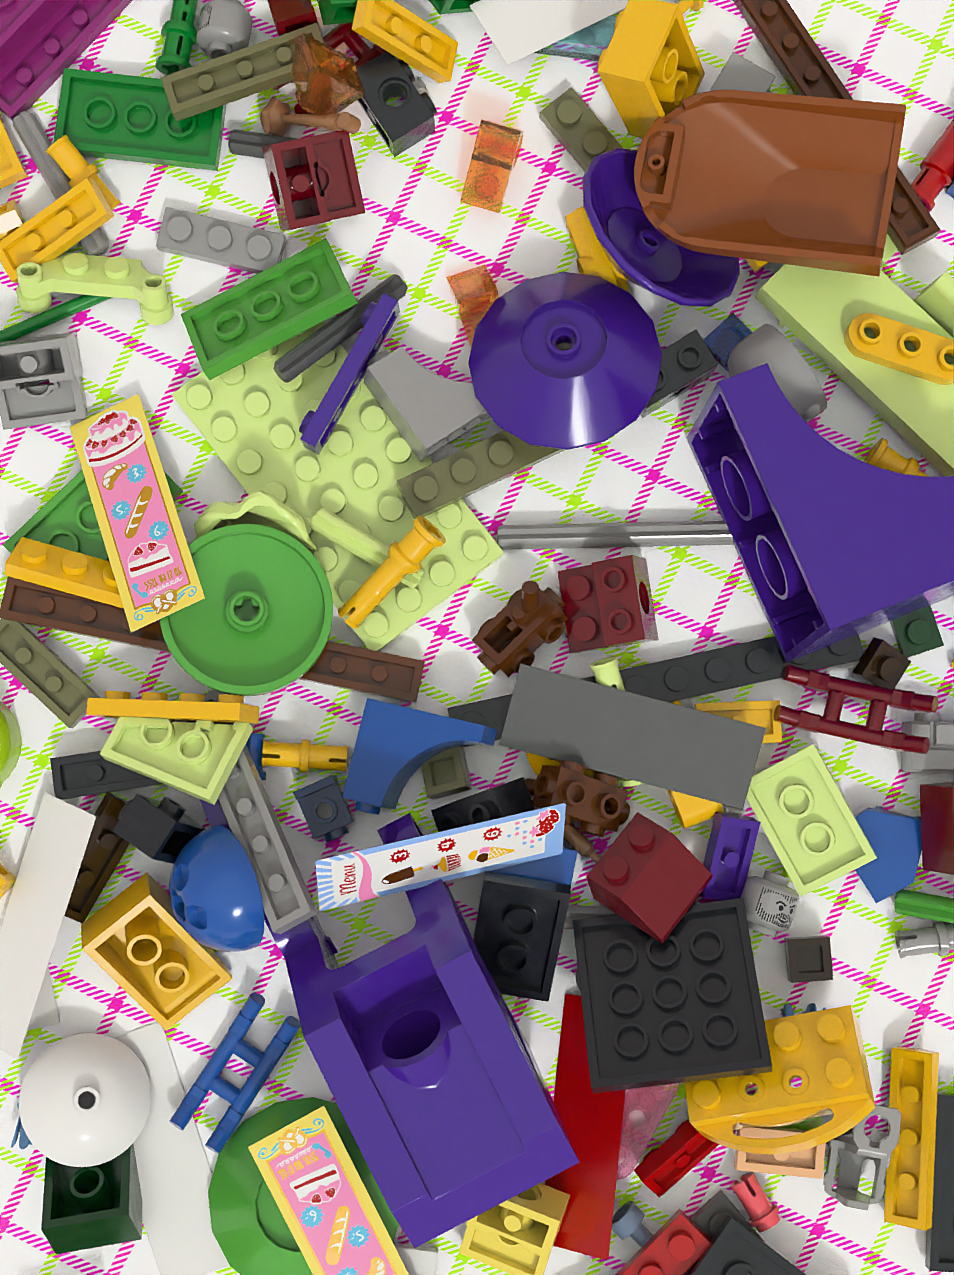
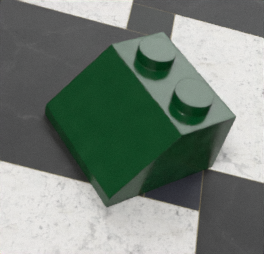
M133 1144L114 1159L89 1167L67 1166L46 1157L41 1230L55 1254L142 1240V1196Z

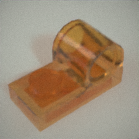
M481 119L460 202L496 213L501 212L511 172L519 156L524 130Z

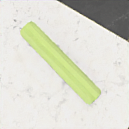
M326 508L318 509L310 523V527L375 567L379 568L389 557L388 545ZM422 566L417 573L407 574L400 582L410 588H415L422 580L425 568Z

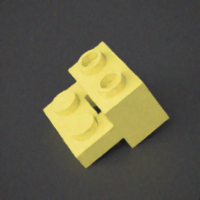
M539 1183L466 1222L467 1228L459 1253L511 1275H544L570 1195Z

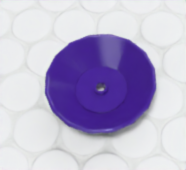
M615 148L595 156L582 178L583 206L599 243L616 270L630 282L682 306L711 307L731 296L740 275L739 258L696 252L677 245L663 236L644 214L637 197L634 181L635 159L638 150Z
M562 271L527 279L497 298L475 328L468 365L475 396L498 427L530 445L570 450L605 442L638 419L657 390L662 352L653 320L631 293L599 276ZM566 342L571 345V348L560 350L557 346L560 343Z

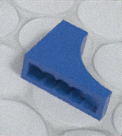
M367 698L342 798L356 801V810L379 815L381 807L396 810L404 787L423 763L445 750L462 745L494 746L497 730L476 723Z

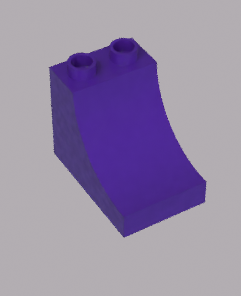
M768 363L718 381L686 438L723 521L726 522L728 531L732 534L733 544L787 663L954 596V476L923 477L901 474L878 468L838 449L820 436L792 407L776 383Z

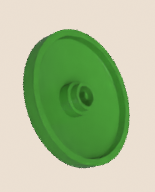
M236 524L221 527L202 535L189 544L188 547L205 599L160 619L164 640L181 668L197 682L212 690L228 695L240 696L269 694L289 686L306 674L322 654L330 635L333 620V598L330 584L322 566L310 550L294 537L280 530L256 524Z

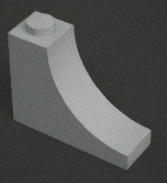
M402 346L391 353L388 350H383L367 363L368 367L364 384L420 462L490 418V415L475 396L473 383L454 381L427 370L416 362Z

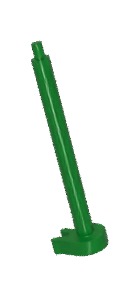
M81 295L1 330L0 342L17 340L113 297Z

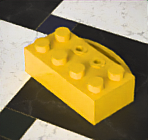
M851 1005L764 1020L772 1062V1072L684 1082L689 1122L705 1138L722 1146L755 1154L792 1153L824 1144L856 1126L875 1108L860 1024ZM794 1078H801L802 1084L798 1088L791 1087V1081ZM751 1085L758 1087V1091L754 1095L747 1094V1089ZM834 1114L833 1118L823 1125L788 1137L764 1139L734 1134V1130L786 1126L812 1117Z

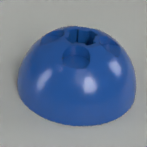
M222 825L209 827L194 836L182 848L173 864L169 879L172 910L182 927L194 940L202 945L226 952H240L256 948L261 943L264 934V908L255 872L242 845L229 829Z

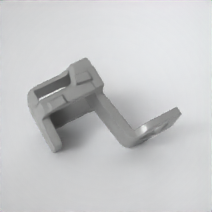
M875 1104L872 1112L852 1128V1137L843 1135L826 1142L825 1157H828L823 1179L824 1191L844 1206L867 1211L870 1204L879 1203L880 1198L883 1197L886 1168L888 1169L891 1152L895 1149L899 1140L901 1112L898 1109ZM874 1115L885 1117L889 1124L887 1135L880 1139L879 1142L870 1141L864 1132L865 1122ZM839 1155L841 1160L837 1186L832 1188L837 1156ZM867 1159L874 1160L875 1176L871 1195L863 1194L858 1190L862 1164Z

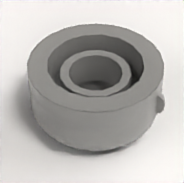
M770 324L762 325L737 343L731 350L727 362L729 377L768 363L776 383L786 399L806 423L826 410V396L814 372L790 340Z

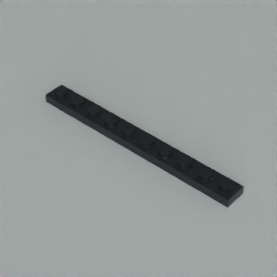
M858 634L787 663L775 636L619 671L625 691L670 703L676 700L783 678L784 669L788 664L815 671L859 661L863 655V650ZM595 676L581 679L596 683ZM512 694L447 708L449 717L496 729L495 741L500 740ZM477 744L462 745V746H460V747H461V748H466V747H470V746H475V745H477Z

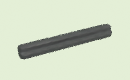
M397 274L388 277L357 300L358 304L338 314L275 361L273 369L277 376L285 383L292 381L364 327L361 324V320L365 310L372 301L378 303L383 293L396 300L404 297L408 289L406 283Z

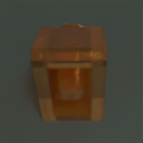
M304 33L296 37L291 74L297 89L295 91L296 99L305 111L320 115L339 113L365 95L352 57Z

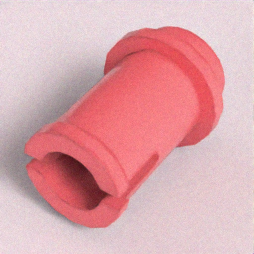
M749 1172L740 1177L741 1182L735 1180L730 1187L736 1193L748 1213L750 1227H756L758 1232L761 1233L772 1228L780 1221V1217L777 1214L779 1207L777 1204H771L755 1178L754 1172Z

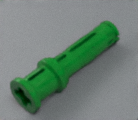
M173 0L170 20H167L161 29V35L164 38L161 56L156 58L155 63L156 69L165 75L192 67L189 61L192 45L197 43V30L194 27L198 0H186V2L185 0Z

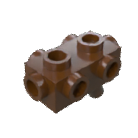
M524 582L522 589L516 591L510 597L508 604L494 618L484 622L478 634L472 639L481 651L477 659L493 675L501 670L508 678L514 672L518 673L520 663L531 666L535 659L533 653L544 642L551 644L563 634L565 629L563 623L568 619L561 609L565 602L550 587L542 591L536 582Z
M561 760L560 766L542 765L540 774L536 779L527 778L525 780L530 796H533L532 802L535 808L540 809L565 803L564 825H570L571 820L580 823L579 831L604 837L605 831L618 832L619 826L623 825L629 817L630 805L626 802L628 791L617 787L619 779L602 773H594L593 778L584 775L586 767L581 764Z

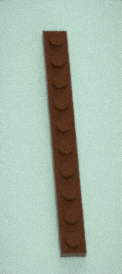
M8 576L0 607L1 619L171 653L163 637L160 619L131 632L123 608ZM327 641L316 663L299 680L416 703L425 661Z

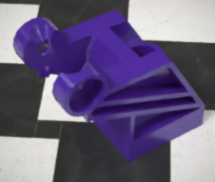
M411 813L377 830L383 844L423 836ZM442 879L424 887L405 891L416 919V924L411 931L342 967H339L334 955L338 953V950L332 939L326 936L316 915L280 935L272 931L264 911L265 923L285 958L303 1037L391 1213L414 1248L579 1163V1159L532 1050L490 975L446 881L443 882Z

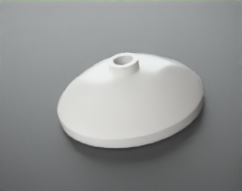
M94 1033L69 1036L46 1048L29 1067L23 1079L19 1095L21 1123L31 1143L49 1159L73 1167L99 1165L122 1154L134 1143L143 1130L151 1105L149 1077L138 1056L122 1042L109 1036ZM85 1091L92 1092L95 1096V1103L89 1109H83L78 1104L80 1094Z

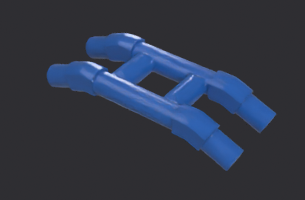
M255 992L250 994L227 1033L169 1120L172 1125L183 1131L210 1090L229 1102L231 1105L205 1144L208 1149L216 1154H220L301 1027L300 1021L297 1018L287 1016L264 1053L243 1040V1037L265 1004V998ZM233 1054L254 1067L241 1089L220 1076V1073Z

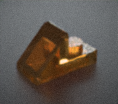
M485 264L446 277L470 349L475 328L493 302L498 298L497 286Z

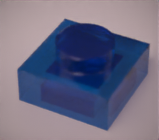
M732 313L703 341L714 358L729 373L727 362L731 350L737 343L753 332Z

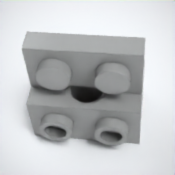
M75 332L0 342V417L3 430L87 418L88 411L80 376L83 372ZM49 379L50 382L49 384L24 387L23 384L24 382Z

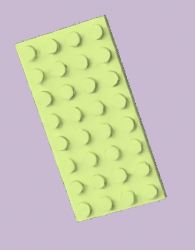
M321 322L212 380H209L202 371L171 395L248 495L259 491L272 494L277 500L291 507L303 518L308 536L316 546V551L310 552L322 566L330 584L333 604L339 609L378 568L310 527V523L318 509L326 508L388 546L394 541L400 542L414 527V518L397 486V480L434 462L430 457L422 462L419 461L364 384L365 375L320 454L318 455L303 446L300 440L302 433L299 432L300 425L310 410L316 412L348 353L340 344L288 383L283 382L273 368L275 361L325 325L324 322ZM463 499L424 517L440 530L446 542L442 547L436 546L421 562V565L425 568V574L420 583L415 588H410L404 583L399 582L357 629L352 628L369 650L381 651L504 555L503 550Z

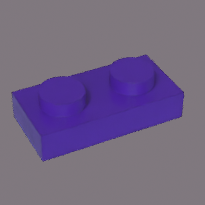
M721 812L715 813L703 865L711 872L713 878L700 893L702 898L722 901L741 897L760 821L748 816Z

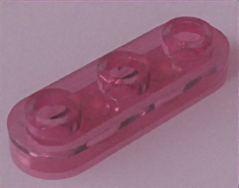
M680 1083L668 1084L663 1088L651 1086L628 1089L625 1094L620 1149L624 1153V1160L618 1163L617 1180L624 1179L633 1172L673 1101ZM633 1110L642 1111L646 1118L645 1123L639 1126L634 1125L630 1120V1113Z

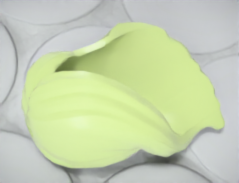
M263 491L249 494L240 503L227 501L211 503L194 523L196 534L194 541L202 535L221 527L236 524H256L280 530L294 537L308 550L316 551V546L308 536L303 518L291 507L277 500L272 494Z

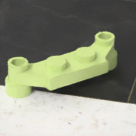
M63 253L59 258L40 265L34 262L23 263L16 270L19 282L16 289L19 307L27 313L46 311L52 305L51 292L135 299L139 302L141 318L151 325L165 324L174 316L173 300L167 293L166 279L162 275L151 274L143 268L142 260L85 255L81 253Z

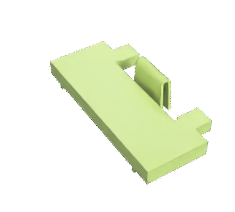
M888 234L886 236L881 267L898 251ZM784 264L760 288L755 298L780 321L778 324L782 328L786 326L943 476H954V383L950 385L937 384L856 357L847 349L844 341V334L848 325L857 316L864 313L877 314L954 340V278L945 271L925 287L920 295L912 300L881 270L878 277ZM864 328L865 335L868 338L874 339V331L870 328ZM904 341L905 348L910 352H915L913 343ZM944 354L946 363L954 365V358L949 354Z

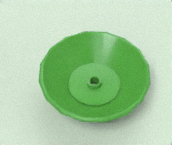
M315 1097L275 1102L244 1120L227 1141L220 1154H218L208 1189L211 1228L230 1267L240 1275H313L248 1147L322 1106H325L394 1243L399 1223L391 1213L336 1103Z

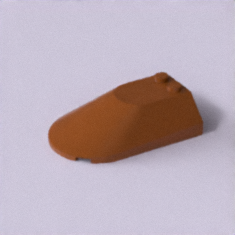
M724 89L690 96L683 99L682 105L669 112L665 117L659 116L647 130L641 141L634 167L635 188L640 206L650 223L663 236L675 244L692 251L879 277L898 168L906 105Z

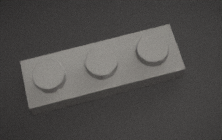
M166 207L156 247L162 252L258 274L281 262L287 239L284 234Z

